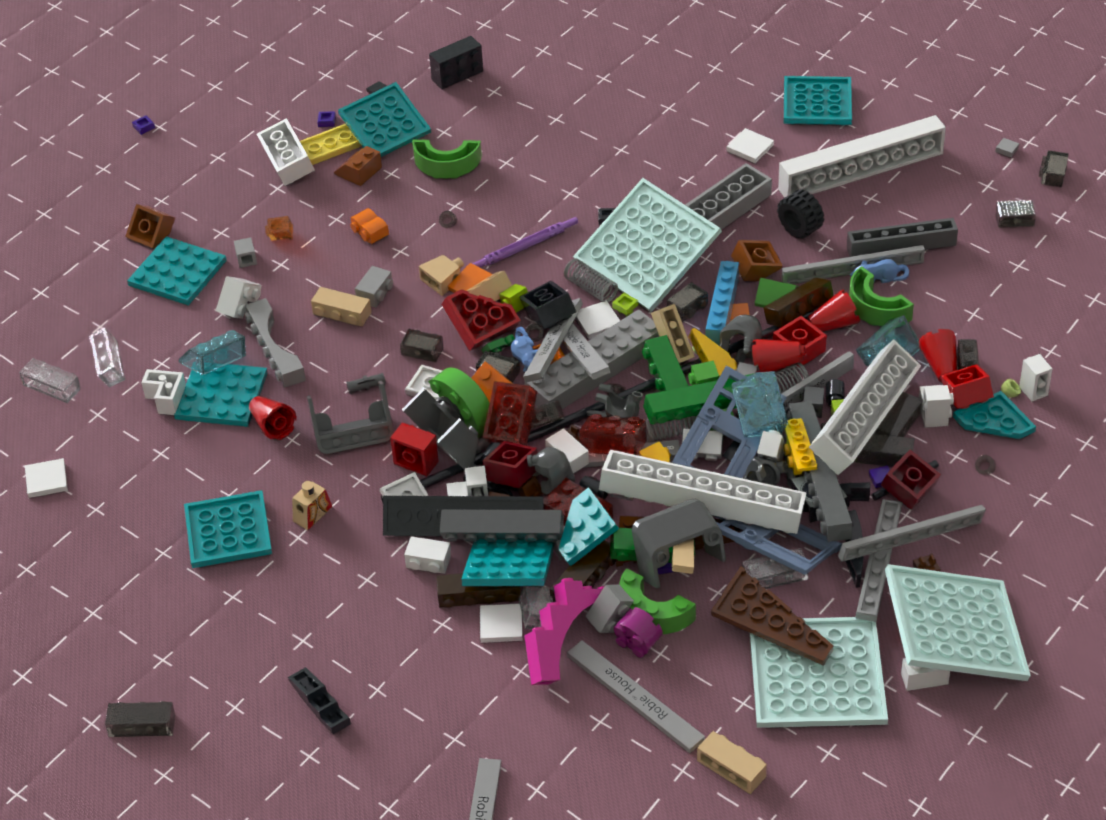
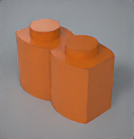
M370 208L350 217V226L353 232H357L364 241L370 244L389 235L386 222L378 217Z

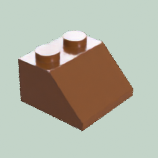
M368 146L362 148L334 171V175L362 186L382 168L380 151Z
M136 204L125 237L155 249L170 234L175 217L149 206Z
M738 240L731 254L733 261L739 262V273L743 281H760V278H766L783 267L770 241Z

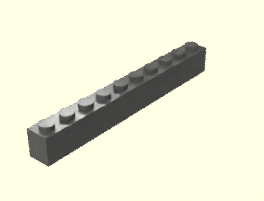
M812 401L789 403L786 420L801 418L810 444H812L821 431ZM813 452L817 463V470L804 471L805 482L809 483L808 490L809 495L812 496L813 507L817 508V520L821 521V533L826 535L828 542L852 539V521L836 473Z

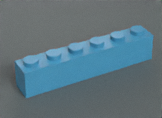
M721 261L706 325V336L717 345H720L721 330L730 322L739 281V262Z

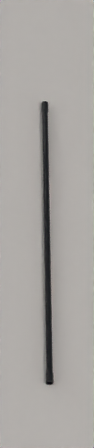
M820 306L806 313L802 317H804L807 320V317L810 314H812L815 310H817ZM771 326L762 330L761 339L772 337L773 332L781 327ZM745 339L730 344L727 351L729 355L737 352L738 349L744 348ZM698 358L680 367L685 375L691 372V365L702 362ZM654 377L617 395L626 399L634 391L644 393L656 387V379ZM599 401L508 442L525 445L589 417L587 416V411L605 410V404ZM483 453L476 455L475 465L481 464L480 461ZM455 464L421 479L420 482L425 489L465 470L458 464Z

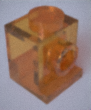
M288 216L268 218L267 226H265L266 235L270 237L271 241L287 238L293 240V223Z

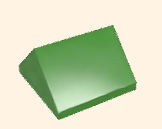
M760 278L755 306L765 307L799 286Z

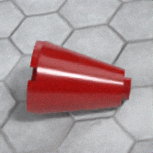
M844 289L807 317V320L822 332L856 325L860 322L859 315L855 316L854 314L857 309L847 292L844 293Z
M938 329V333L934 334L930 331L919 339V348L940 382H942L941 375L957 371L956 336L952 330Z
M753 340L756 344L752 345L754 366L759 367L760 371H756L759 377H764L804 360V356L807 355L806 347L801 342Z
M262 396L254 397L249 403L251 414L264 435L269 439L282 440L293 431V424L297 420L294 409L289 405Z

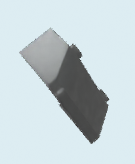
M378 381L381 400L370 404L368 419L332 426L331 419L327 414H315L312 398L310 395L306 396L317 447L322 453L329 454L390 440L394 431L385 385L382 381Z
M423 387L402 409L403 412L420 429L435 434L437 446L462 469L465 470V468L473 467L479 438L477 437L479 433L472 426L468 428L460 418L458 420L449 413L451 409L443 401L441 403L436 401Z
M691 499L639 519L633 524L632 536L639 575L644 577L645 582L655 588H659L660 582L657 568L664 566L669 561V548L702 535L705 552L722 562L726 561L722 531L702 501Z

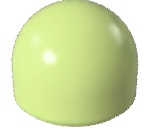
M1007 379L1001 386V391L1007 397H1016L1021 393L1020 386L1012 379Z

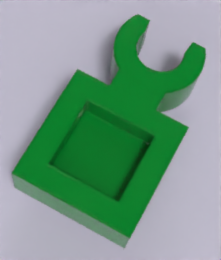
M511 334L505 338L502 337L487 343L482 348L484 356L489 354L492 356L502 352V348L510 346L515 338Z

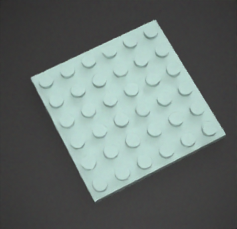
M642 178L573 257L583 261L589 267L617 283L619 291L637 299L639 305L652 312L722 231L703 216Z
M887 564L885 573L908 666L1028 681L1031 675L1004 581Z
M856 617L802 618L805 620V624L812 630L819 632L834 645L833 652L824 666L750 633L757 728L888 725L876 622L857 619Z

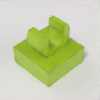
M623 293L612 302V308L616 309L620 314H625L626 317L632 314L633 310L638 306V300L626 293Z

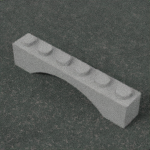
M264 298L246 304L247 312L244 313L247 323H251L250 327L253 335L257 334V342L259 346H263L262 350L265 358L269 357V364L272 370L275 369L277 381H281L284 388L306 381L304 368L298 356L281 349L270 337L274 317L267 299Z

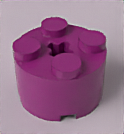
M637 607L633 610L630 608L614 626V632L617 636L616 643L622 648H630L639 658H642L649 652L662 636L663 631L659 624L655 626L652 622L654 618L649 613Z

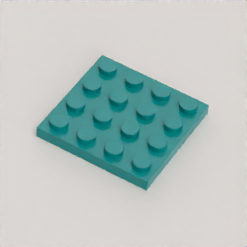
M784 76L783 124L852 125L851 77Z
M397 82L338 109V114L362 147L368 146L380 151L381 157L411 143L412 140H417L431 133L430 126Z
M166 236L127 280L128 286L189 306L227 261L226 255Z
M195 361L176 413H174L175 419L248 427L252 418L249 403L254 397L260 396L268 374L267 368Z
M262 490L184 504L192 568L272 554Z
M479 539L473 542L461 578L462 586H544L554 551V542H547L545 540H537L536 542H527L525 540H517L516 542L505 540L488 542L485 539Z

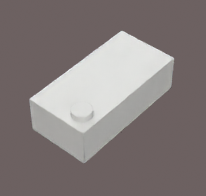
M287 118L257 134L284 186L315 171Z

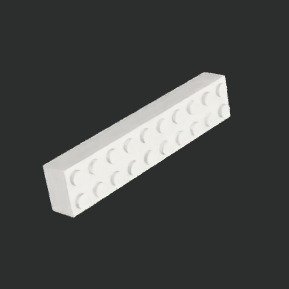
M934 115L779 162L778 189L784 197L800 189L806 190L810 194H815L941 155L944 149L946 127Z
M893 339L877 354L809 448L831 470L839 475L854 462L921 365Z
M610 450L606 458L599 490L609 494L615 493L628 498L664 504L668 507L691 499H698L705 504L711 515L797 534L806 498V492Z

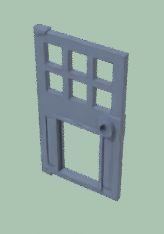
M726 365L672 463L695 468L690 464L710 428H713L740 443L724 475L743 478L748 465L759 448L763 431L768 432L778 411L785 402L786 396L770 390ZM728 378L741 384L736 394L723 388ZM745 387L757 392L752 404L740 398ZM719 394L731 400L726 411L713 405ZM762 396L774 402L769 413L757 407ZM736 403L748 409L743 421L730 414ZM752 413L765 419L760 430L747 424Z
M714 516L723 520L722 523H717L722 531V535L734 540L746 549L755 550L804 575L834 552L840 551L842 543L838 541L828 542L825 535L800 524L797 534H787L822 550L809 560L767 540L782 530L767 529L755 524L749 526L741 521L727 520L723 517ZM733 525L743 531L738 533L728 527Z

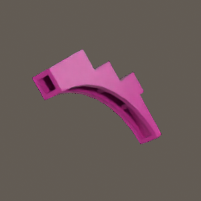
M564 578L561 580V583L554 586L556 602L548 603L547 607L539 610L541 627L533 628L532 632L524 635L531 685H550L560 680L559 662L566 632L582 610L594 604L605 586L592 589V586H583L582 581H574L573 578Z

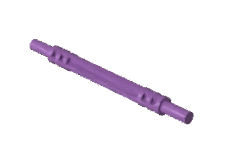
M574 217L563 223L558 222L485 255L483 259L472 264L480 268L485 265L494 264L564 232L566 228L577 224L578 219Z

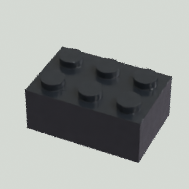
M472 36L429 53L431 79L441 89H445L484 71L482 45Z
M549 281L519 297L527 316L544 329L554 327L557 322L567 320L572 317V314L577 312L569 293L553 281Z

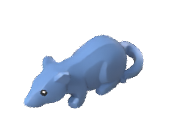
M884 259L875 264H867L866 261H862L859 266L864 267L874 275V282L875 279H880L881 283L903 281L909 276V269L906 265H897L891 259ZM857 267V268L850 274L851 277H852L853 273H854L859 267ZM900 270L905 272L904 275L897 277Z
M521 326L516 329L515 340L511 344V352L516 359L522 362L524 365L523 371L526 372L538 350H533L532 346H534V343Z

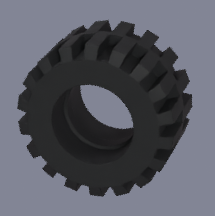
M803 189L796 190L778 203V218L790 235L798 239H804L823 226L825 219L822 206L815 199L814 195Z

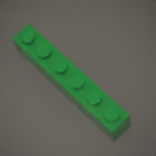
M754 373L745 375L748 378L758 382ZM728 378L723 388L736 394L741 384ZM717 381L646 394L643 408L650 424H662L667 421L698 416ZM745 387L740 398L752 404L757 392ZM719 394L713 405L720 409H726L729 407L731 400ZM736 403L733 409L742 406Z

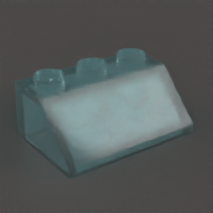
M900 316L889 320L859 346L856 351L864 364L869 367L877 354L893 339L911 356L915 355L920 350L919 338L905 316Z
M234 330L227 331L223 335L213 337L211 340L189 349L179 358V363L201 375H205L246 356L245 336Z
M775 372L754 373L732 383L731 386L744 437L762 436L763 431L769 432V430L778 431L782 434L788 425Z

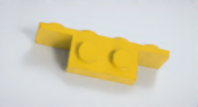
M801 418L784 420L783 426L787 444H784L783 447L784 454L787 456L788 467L792 468L794 475H800L802 471L817 470V463L813 451L809 448L811 444L803 420Z

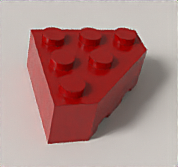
M462 289L447 296L441 304L469 351L516 328L521 320L512 305L502 304L482 295L470 294L469 291Z

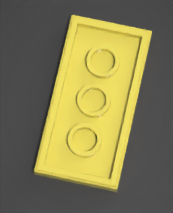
M346 124L300 141L312 165L362 146Z

